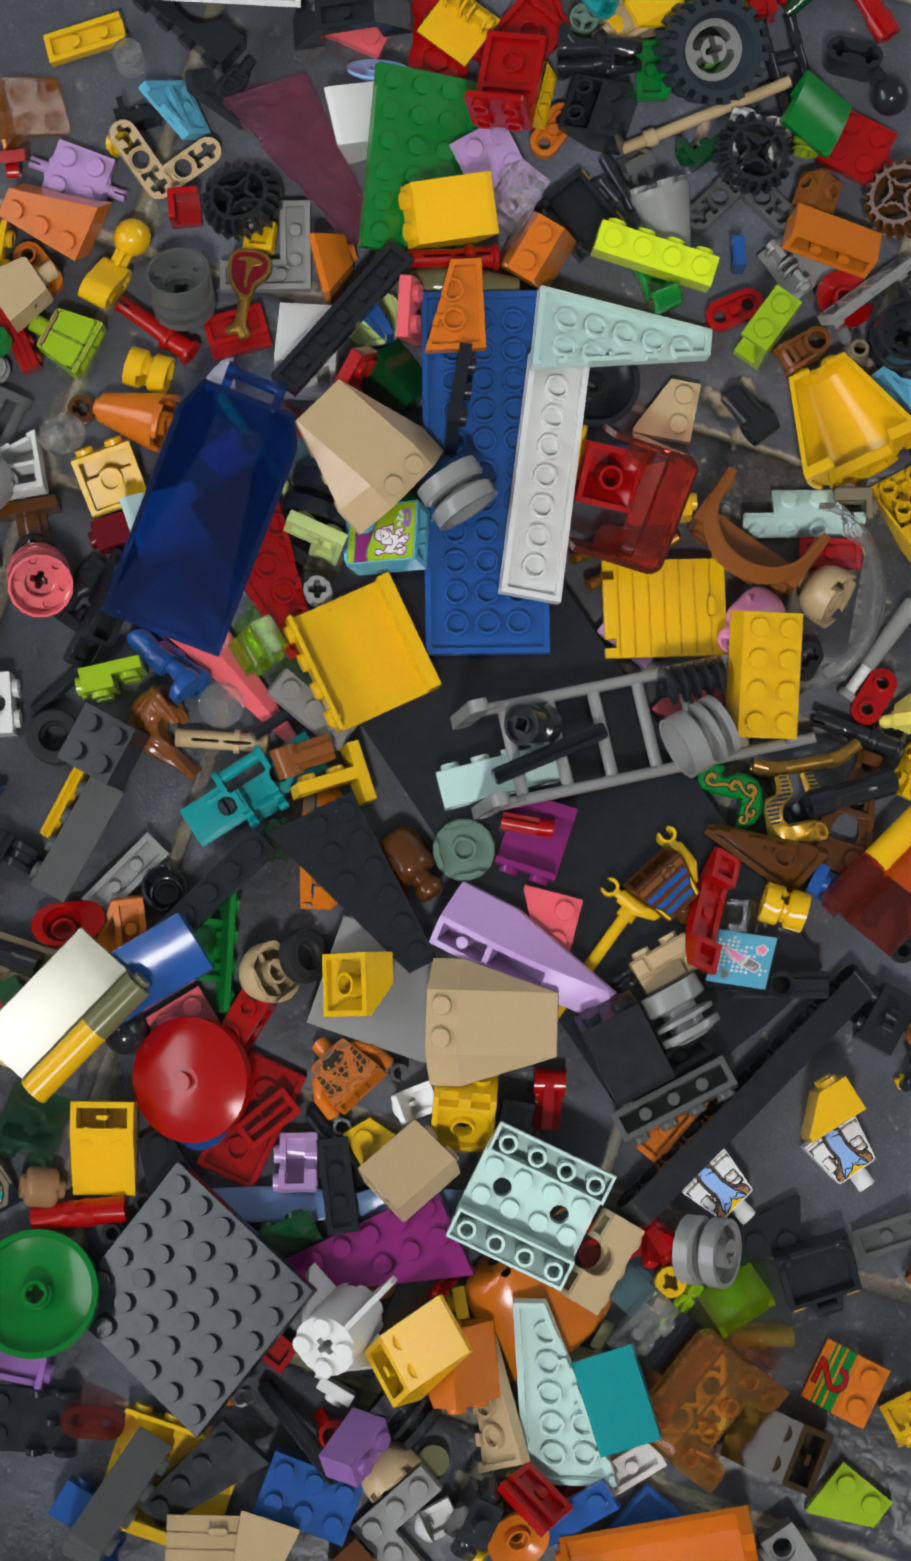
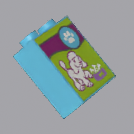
M419 500L398 502L360 535L346 522L348 534L347 547L344 550L346 566L357 575L427 569L430 510Z

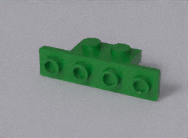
M237 892L220 908L219 919H208L195 932L215 968L196 980L216 982L215 1013H228L235 998L234 990L231 989L232 976L236 972V959L233 957V947L238 940L235 914L239 911L240 899Z

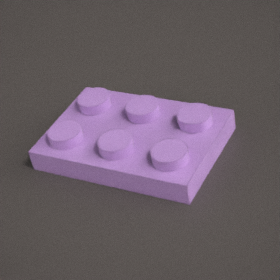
M478 128L449 144L463 174L491 171L498 224L542 199L509 130L506 128Z

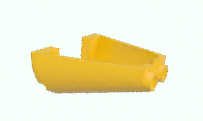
M845 352L827 356L821 361V367L815 370H809L807 367L801 368L793 376L788 377L803 474L809 486L821 490L823 485H829L831 490L839 488L840 484H856L864 481L895 463L899 459L897 454L904 447L906 449L911 448V415Z

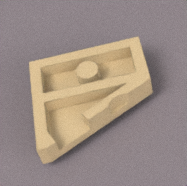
M671 378L633 427L632 435L689 445L701 384Z

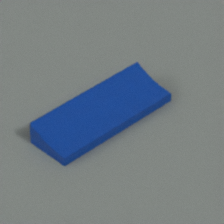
M176 913L111 952L133 974L139 972L150 983L148 989L151 994L122 1024L215 969L185 915Z

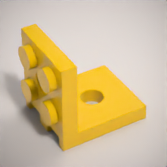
M498 1075L464 1086L434 1085L431 1128L439 1138L437 1141L443 1147L449 1145L453 1150L484 1151L494 1133ZM465 1123V1124H468L469 1126L462 1127V1126H458V1125H456V1124Z

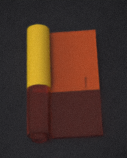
M911 805L821 896L824 901L821 906L833 918L839 915L889 957L911 936Z

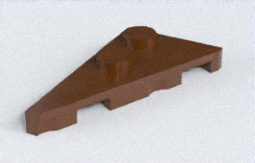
M712 822L704 830L707 836L769 882L785 886L789 893L793 890H798L828 857L829 853L823 847Z

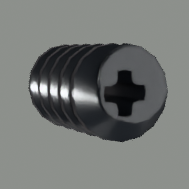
M719 655L716 659L708 657L704 662L698 659L693 661L692 664L690 662H684L681 666L672 664L669 666V669L662 666L658 669L657 681L662 697H669L671 703L675 705L678 703L679 694L684 702H689L690 692L693 693L696 700L702 697V690L705 691L706 695L713 696L715 687L720 696L724 695L727 675L724 661Z

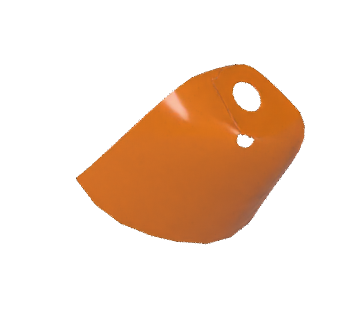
M483 1255L475 1266L474 1271L476 1275L469 1276L465 1285L466 1299L474 1318L494 1321V1331L498 1338L509 1382L517 1381L513 1301L515 1298L547 1299L568 1354L578 1348L597 1329L612 1303L610 1298L608 1304L596 1315L556 1291L555 1288L501 1262L489 1265L490 1257ZM509 1267L511 1273L507 1277L501 1276V1272Z

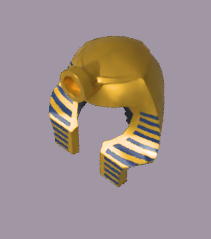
M813 771L799 773L805 792L820 788ZM788 774L774 777L777 786L776 795L767 779L762 778L759 781L763 790L764 815L769 836L809 845L815 840L823 841L827 839L828 829L826 825L819 820L811 819L807 816L802 797L795 805L789 808L784 807L786 802L793 797L794 792Z

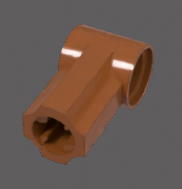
M328 733L297 744L292 742L269 751L279 780L296 776L305 772L307 768L336 759Z

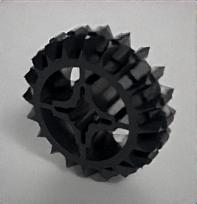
M749 112L746 117L743 114H739L735 117V121L729 120L725 124L726 129L722 128L718 132L720 140H716L713 147L719 151L713 154L712 159L721 162L715 167V171H724L725 175L721 178L722 182L728 179L732 181L730 190H735L740 186L741 195H746L749 190L753 196H758L761 191L764 194H768L772 191V187L778 188L782 184L781 179H786L789 176L787 168L792 167L794 161L788 157L794 154L795 149L787 147V144L792 141V137L784 138L782 135L786 127L782 126L779 129L775 127L777 118H772L767 122L766 113H761L758 118L755 112ZM746 132L757 133L764 137V139H755L751 134L747 135ZM734 142L736 143L735 148L739 153V158L737 162L735 161L733 155ZM770 146L772 148L774 155L773 166L771 165L772 160L768 155V150ZM759 147L762 148L759 152L756 153V157H752L750 160L745 161V159L748 156H750V152H752L753 150L755 151ZM743 169H752L756 174L760 173L761 176L749 175Z
M246 161L242 167L233 163V167L230 170L222 167V174L220 176L213 174L214 183H206L207 192L202 194V211L206 216L205 219L208 225L213 228L214 232L218 235L222 234L227 240L234 237L239 242L243 236H246L251 241L252 234L258 233L262 236V229L264 227L272 229L271 220L279 219L278 211L283 209L281 201L283 193L279 187V182L267 168L262 169L258 163H255L252 167ZM259 190L263 191L261 199L257 195ZM224 204L227 205V206H226V207H227L226 213H223V212H222V208H223V205H224Z

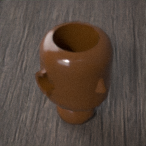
M400 827L387 835L379 843L401 888L413 885L416 897L423 902L430 901L443 890L441 879L433 876L430 872L435 862L433 853L428 844L423 841L413 828Z

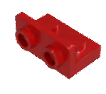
M242 988L221 1024L238 1038L248 1055L277 1005L251 998Z

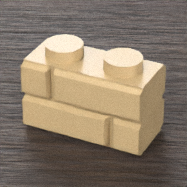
M672 931L658 939L661 945L650 951L648 946L631 955L634 961L628 963V966L638 980L646 997L697 969L687 962L685 933L677 936L676 932Z

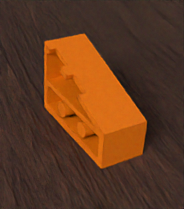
M20 184L8 188L0 207V217L73 261H77L90 255L112 202L88 199L85 196H74L60 193L57 190Z

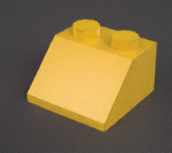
M828 1073L814 1082L816 1087L809 1092L800 1133L804 1140L813 1143L866 1109L846 1076Z

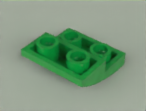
M806 70L790 94L793 100L779 122L821 157L828 158L846 125L852 106L810 70Z

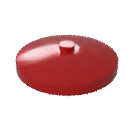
M185 1016L162 1023L145 1038L135 1057L132 1083L138 1107L154 1129L178 1142L199 1143L223 1135L239 1121L250 1099L252 1073L246 1051L238 1038L227 1027L206 1017Z

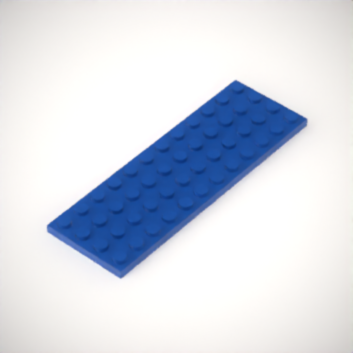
M538 290L483 291L486 351H474L471 355L472 357H477L475 375H469L468 382L473 383L470 401H465L464 408L468 409L466 427H461L457 455L444 454L443 451L435 465L424 475L425 483L430 477L449 464L472 455L482 467V473L478 479H490L498 492L494 500L484 509L465 522L446 531H441L432 518L436 507L427 508L430 510L427 569H425V632L428 656L550 655L549 603L498 594L528 354L531 352ZM423 292V300L421 302L423 428L445 450L447 416L458 352L425 354V347L430 336L441 292Z

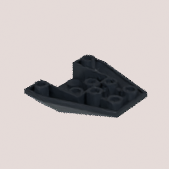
M301 0V8L296 7L293 18L295 50L325 46L324 35L379 27L383 37L413 33L411 4L409 0Z

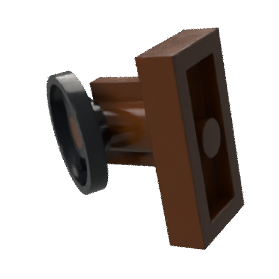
M56 495L8 502L0 509V521L2 523L16 521L19 540L15 545L14 553L18 550L19 546L22 547L33 542L47 543L56 547L50 537L47 515L62 513L61 503Z

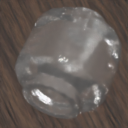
M61 412L42 422L39 440L45 450L55 456H63L83 445L85 428L77 416L70 412Z

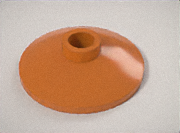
M517 1512L500 1519L487 1546V1550L493 1561H537L548 1547L550 1534L548 1531L541 1538Z

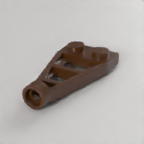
M860 750L855 761L856 763L843 782L863 777L867 773L878 770L883 757L869 751ZM861 765L869 767L871 770L868 772L863 771ZM876 800L865 801L861 811L846 807L836 810L832 814L820 817L819 821L824 823L828 829V837L823 841L815 840L811 845L823 847L829 851L828 857L822 863L831 867V871L862 880L869 860L864 852L872 845ZM842 814L853 816L858 821V837L854 843L850 844L835 839L830 834L832 825Z

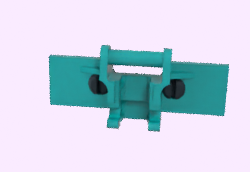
M304 731L284 745L292 742L297 744L310 738ZM257 744L253 747L254 751L221 772L217 773L215 771L210 774L217 787L181 809L180 813L202 847H204L246 819L251 828L254 829L261 825L260 822L279 809L283 811L290 807L284 795L291 792L290 788L298 783L297 778L309 773H315L316 776L328 768L326 763L307 768L305 772L296 776L279 780L270 754L265 756ZM261 761L266 770L238 789L230 792L225 783Z

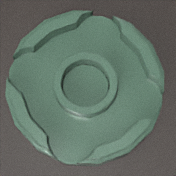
M457 819L446 824L438 832L433 844V856L438 868L447 877L457 881H471L482 876L490 868L495 856V843L490 832L480 823L471 819Z

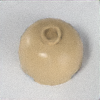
M829 565L817 568L812 574L806 573L798 585V588L801 589L799 604L804 615L821 628L830 626L836 620L831 615L838 608L842 612L850 600L856 586V582L853 581L856 575L841 567Z
M276 940L266 941L251 947L242 957L239 965V981L245 992L251 998L272 1004L291 999L299 985H296V982H293L284 974L280 966L278 957L280 943Z
M390 1441L388 1449L380 1455L371 1473L361 1483L364 1493L372 1503L383 1497L382 1494L386 1490H391L414 1470L416 1465L422 1462L411 1448L409 1450L404 1449L400 1441Z

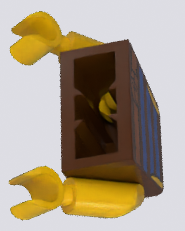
M667 826L666 831L670 834L671 839L666 840L659 832L657 833L656 841L663 848L622 885L626 890L622 891L619 889V883L616 879L607 878L615 884L616 889L608 893L601 887V892L606 897H616V902L634 916L651 921L661 918L666 922L676 917L684 925L687 924L690 903L699 895V889L696 885L698 881L697 861L681 841H676L677 832L675 828Z

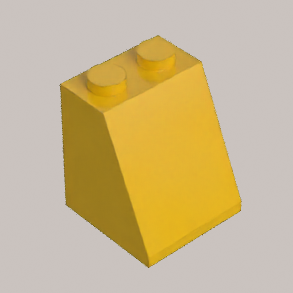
M491 171L415 181L400 187L398 203L404 214L405 223L403 224L402 231L404 240L408 244V250L465 245L469 243L476 244L499 234Z

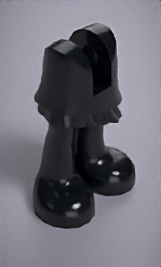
M560 23L558 35V81H565L571 75L602 71L607 72V75L613 74L614 77L641 72V59L621 55L640 54L643 51L642 40L632 37L615 36L607 33V37L597 33V39L577 38L573 35L572 29L568 24ZM600 54L601 58H575L571 55Z

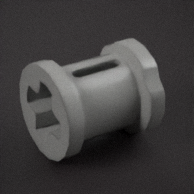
M311 576L304 584L303 591L309 605L317 608L332 600L333 592L331 585L323 576ZM316 586H321L322 590L326 591L321 593L320 598H315L314 593H312L316 590Z

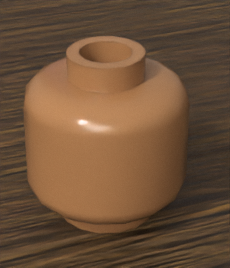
M31 1166L26 1173H21L18 1197L23 1198L24 1204L27 1207H53L56 1205L58 1198H64L66 1180L60 1179V1173L57 1168Z

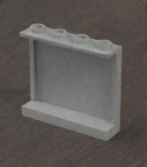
M343 916L330 954L386 952L352 917ZM431 946L437 958L460 959L439 947ZM393 959V985L371 1016L324 1017L322 976L307 1023L426 1063V998L432 962L408 973Z

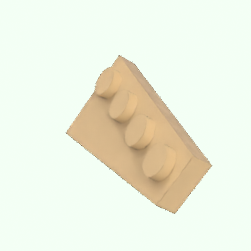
M495 1335L501 1397L489 1400L488 1406L473 1408V1414L478 1415L479 1432L475 1433L476 1447H481L482 1461L477 1462L478 1473L530 1462L497 1335Z

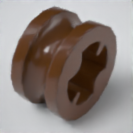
M77 395L68 403V413L71 419L79 425H87L96 417L93 414L94 403L88 396ZM84 403L87 408L90 407V411H85L86 416L80 417L79 413H74L75 408L79 409L78 404Z

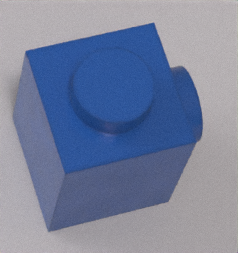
M72 1474L48 1514L72 1528L97 1491L94 1488L95 1483L84 1475L77 1477Z

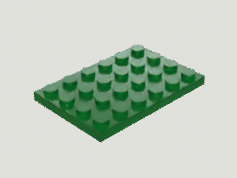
M380 61L375 64L359 248L381 251L389 241H392L407 253L408 244L404 240L402 231L403 224L405 223L404 214L398 203L400 187L415 181L463 175L449 144L479 128L476 125H472L464 100L465 92L468 90L476 91L478 82ZM464 245L432 247V248H421V249H410V250H423V249H458V248H463Z

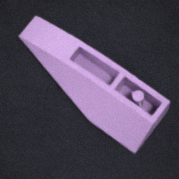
M466 881L461 883L441 913L429 940V943L460 959L473 961L558 992L559 1005L578 1013H582L587 1008L596 1007L617 994L615 990L519 908Z

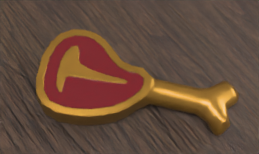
M237 249L232 252L228 262V279L232 290L238 298L235 320L225 328V332L228 335H238L243 341L251 336L247 327L250 302L254 298L256 289L265 283L272 273V261L269 256L257 249Z

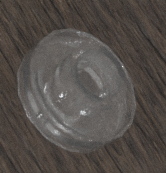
M218 682L211 684L203 690L199 697L198 709L200 716L206 723L213 727L225 728L233 725L240 719L244 712L245 703L243 695L237 687L230 683Z

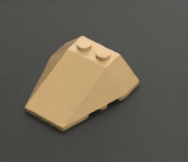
M340 379L328 388L295 421L311 457H314L318 464L324 484L328 485L335 500L334 505L338 513L359 535L392 509L435 465L444 451L424 428Z
M433 958L427 986L425 1057L430 1085L464 1086L556 1058L558 1054L559 993L467 959Z

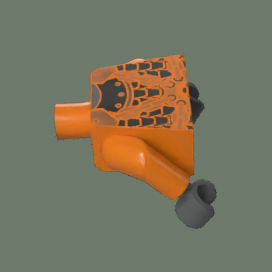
M322 1037L312 1046V1050L320 1058L311 1067L315 1075L311 1081L314 1102L325 1117L333 1121V1131L339 1136L342 1133L337 1128V1123L341 1121L346 1122L351 1129V1120L345 1114L389 1074L392 1080L401 1082L394 1076V1070L397 1067H402L407 1073L409 1072L405 1065L394 1063L393 1057L382 1048L359 1040H353L349 1043L342 1038L333 1045L326 1037Z

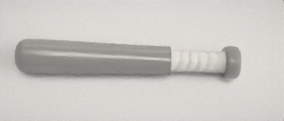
M906 598L896 610L860 662V667L849 680V683L846 684V687L839 688L837 694L849 703L854 701V694L870 672L875 670L911 623V598Z

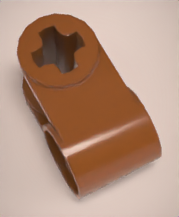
M813 326L796 337L784 341L770 353L773 357H777L785 370L784 376L788 379L797 370L807 367L826 354L831 343V335L826 328ZM818 337L822 340L824 346L815 349L809 345L808 339Z

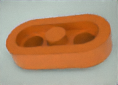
M565 103L554 104L549 109L545 129L535 128L531 134L529 147L531 153L536 158L541 160L553 158L569 137L558 129V123L556 122L561 117ZM541 142H547L549 143L550 147L547 149H542L539 146V144Z
M30 241L19 244L13 253V259L16 260L24 257L25 253L32 252L33 257L28 261L34 270L49 260L52 262L38 244ZM52 262L60 274L58 278L46 285L53 297L62 291L64 278L60 270Z

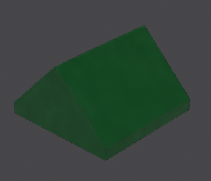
M397 341L376 350L378 351L374 358L377 361L376 367L369 377L365 376L360 387L364 394L403 416L423 400L422 368L404 346Z

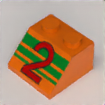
M827 1338L800 1395L828 1412L864 1429L891 1371L885 1366Z

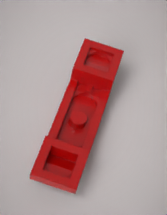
M719 847L714 848L698 879L699 895L690 904L685 935L688 964L710 975H716L722 945L716 942L727 890L736 887L741 865L740 859Z

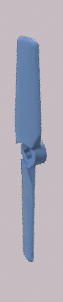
M273 1186L212 1188L246 1222L266 1223L273 1221V1223H278L285 1220L287 1213L296 1209L309 1210L315 1222L326 1219L323 1192L319 1188H317V1192L295 1193L273 1192ZM371 1189L355 1193L357 1213L360 1219L367 1220L390 1209ZM442 1189L440 1191L451 1219L464 1190Z

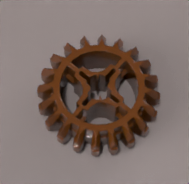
M906 156L903 162L898 158H894L892 167L883 163L884 171L881 174L873 172L876 180L874 183L867 182V187L871 191L863 194L864 199L868 203L862 206L868 214L866 216L867 221L873 224L875 231L882 233L886 238L891 239L893 236L901 241L904 235L911 239V181L906 184L900 182L911 178V157ZM902 213L907 215V217L901 219H888L893 215L897 216Z

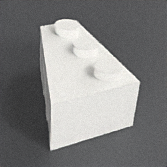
M35 430L26 433V437L11 445L7 443L1 446L0 457L8 463L15 477L12 490L13 495L9 502L49 496L42 445Z

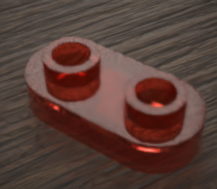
M71 1404L63 1410L60 1416V1425L62 1430L72 1438L110 1441L121 1435L124 1430L125 1420L123 1415L111 1406ZM79 1414L81 1417L80 1422L72 1425L71 1418ZM106 1417H111V1424L108 1427H102V1420Z

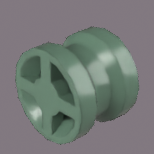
M584 3L576 5L571 10L569 23L573 35L577 38L591 39L590 35L598 30L599 19L585 7Z

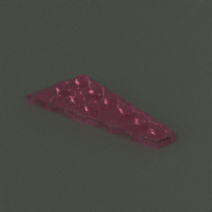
M306 72L225 97L222 104L228 111L232 110L241 120L240 124L247 132L251 131L261 142L262 149L292 182L296 181L305 191L304 195L311 203L314 202L326 215L325 219L339 234H345L348 244L359 243L363 196L347 161L337 146L335 135Z

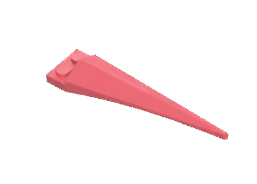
M178 559L133 596L132 601L158 630L199 666L208 670L221 686L258 719L264 722L280 711L276 702L265 694L267 691L266 687L198 582H196ZM288 721L272 730L285 743L297 736Z

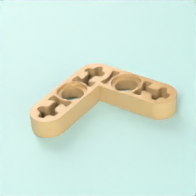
M118 120L110 126L108 131L111 143L144 191L153 199L166 198L167 188L182 187L216 163L221 156L219 142L212 137H202L161 165L139 131L130 121ZM119 125L122 129L127 127L130 129V133L127 136L131 143H134L136 139L140 143V146L132 148L127 155L123 151V148L129 147L123 139L117 140L115 138V135L118 134L116 128ZM202 143L206 145L212 144L215 148L211 152L213 157L210 159L208 156H204L199 159L198 162L202 166L197 168L195 160L188 155V152L192 150L193 155L196 156L203 150ZM143 151L148 155L149 163L146 168L139 169L133 165L132 157L135 152ZM180 159L187 160L191 165L190 174L186 177L178 176L174 170L175 163ZM154 165L158 169L157 172H153L157 180L164 179L166 182L163 186L164 192L162 194L159 191L153 192L151 190L154 183L149 176L145 180L141 177V174L149 172Z

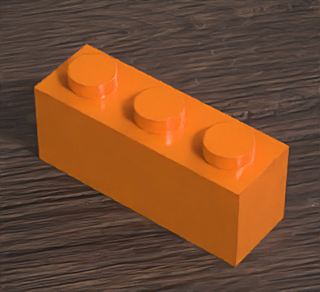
M798 203L787 219L782 249L865 279L878 262L882 233L811 206Z

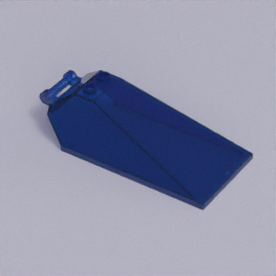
M232 361L229 362L221 384L204 378L177 405L101 612L218 657L297 454L296 414L280 408L289 384L282 381L276 383L238 367L239 364ZM235 379L275 395L272 404L230 388L233 380Z

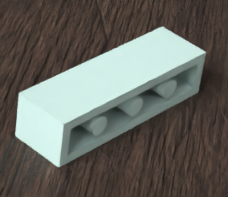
M531 745L532 748L519 750L520 757L546 745ZM506 749L501 750V756L489 758V754L470 758V764L459 766L457 761L440 766L441 771L436 772V778L445 811L479 803L493 794L507 791L509 795L516 793L513 779L499 785L496 784L491 770L495 767L509 762ZM556 760L525 773L528 790L561 782Z

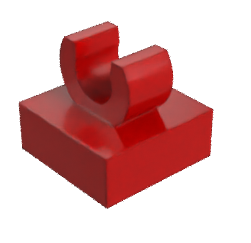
M28 148L0 151V164L6 163L7 179L22 177L20 162L29 161Z

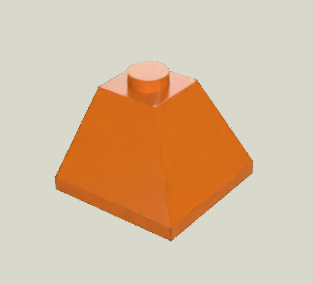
M310 233L308 234L310 248L325 304L333 305L354 273L353 262L358 261L353 243L347 244L345 234Z

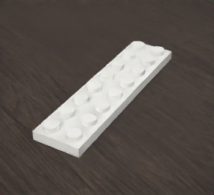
M530 352L527 359L498 594L558 605L561 603L590 367L529 370Z

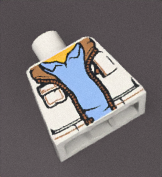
M856 1116L815 1142L806 1141L801 1145V1148L836 1183L842 1184L850 1178L858 1191L861 1192L875 1182L865 1167L876 1158Z
M725 1149L682 1191V1193L715 1217L726 1218L732 1213L744 1225L756 1213L744 1200L753 1189Z

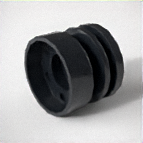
M903 298L892 302L875 318L866 332L865 341L869 345V358L878 368L884 366L897 374L911 371V298ZM894 338H902L903 342H896Z
M382 1389L367 1412L385 1418L387 1425L392 1420L397 1423L391 1434L393 1440L398 1439L406 1430L408 1433L404 1437L401 1446L409 1450L417 1441L423 1439L441 1416L442 1409L433 1408L428 1394L419 1401L393 1408Z

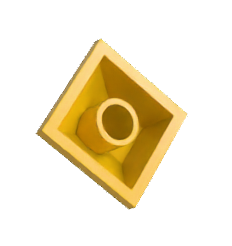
M393 952L322 954L324 1017L371 1016L393 985Z

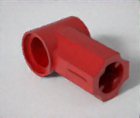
M535 1066L533 1082L535 1108L532 1128L559 1130L562 1097L565 1096L566 1069Z

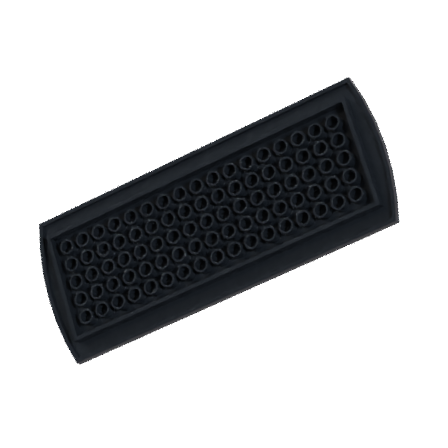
M348 566L345 567L329 582L333 592L332 600L375 582L376 578L384 573L357 575ZM425 570L389 573L426 650ZM563 585L561 603L558 605L549 603L550 655L429 656L442 683L440 687L362 723L361 726L436 837L446 824L457 819H471L480 823L490 832L495 843V856L492 864L482 876L466 882L519 908L528 917L529 912L523 891L525 885L583 900L570 953L584 963L617 918L616 912L621 907L616 902V897L609 898L604 896L601 892V887L608 893L615 891V884L607 879L614 878L619 883V889L622 891L626 890L622 885L663 848L656 841L658 832L664 839L670 840L671 836L667 833L666 827L672 826L677 832L676 841H681L697 861L698 879L714 848L719 847L727 852L729 851L704 833L705 827L710 822L727 825L694 777L686 776L683 772L551 800L576 808L578 811L555 882L548 881L547 886L529 881L530 875L518 872L517 876L500 872V866L495 864V859L505 834V830L500 829L503 811L512 812L513 808L499 811L491 817L479 820L473 819L471 810L478 803L445 811L436 778V772L441 771L440 766L457 761L459 766L470 764V758L489 754V758L501 756V750L506 749L498 714L483 716L469 727L453 730L450 717L468 701L486 697L487 703L624 675L614 659H605V645ZM321 589L315 595V598H320L321 593L326 591ZM309 603L306 605L309 611L315 608L309 605ZM631 686L599 692L618 774L650 767ZM587 695L555 702L556 710L562 719L563 738L594 725ZM651 714L662 763L674 762L664 746L659 725ZM598 742L567 755L574 783L606 776ZM518 745L519 750L532 748L531 745ZM557 782L533 788L528 791L530 793L562 785L561 782ZM516 793L510 794L509 797L516 796ZM741 861L736 887L727 890L719 928L779 937L780 945L773 971H820L823 966L801 933L782 928L780 922L771 925L757 920L759 905L767 883L759 873ZM636 917L632 924L628 923L593 972L605 983H608L629 969L628 963L634 961L631 956L633 953L648 946L650 951L661 945L658 939L672 931H675L677 936L681 933L686 934V924H681L676 917L669 922L661 918L651 921ZM698 968L694 970L705 989L694 998L695 1002L699 1004L711 1000L713 1003L711 1007L702 1012L703 1016L718 1012L721 1017L704 1034L717 1058L730 1053L762 1029L794 1000L733 998L732 991L705 987L706 972ZM631 972V973H630V976H631L633 979H635V976H634L633 973ZM783 976L775 977L772 981L773 990L778 994H783L787 991L789 986L787 979ZM638 982L627 989L631 991L637 1002L646 997ZM566 1008L559 1018V1022L615 1106H618L601 1078L573 1020L574 1017L581 1013ZM661 1017L648 1021L653 1032L664 1023ZM667 1031L655 1037L658 1043L671 1036V1034Z

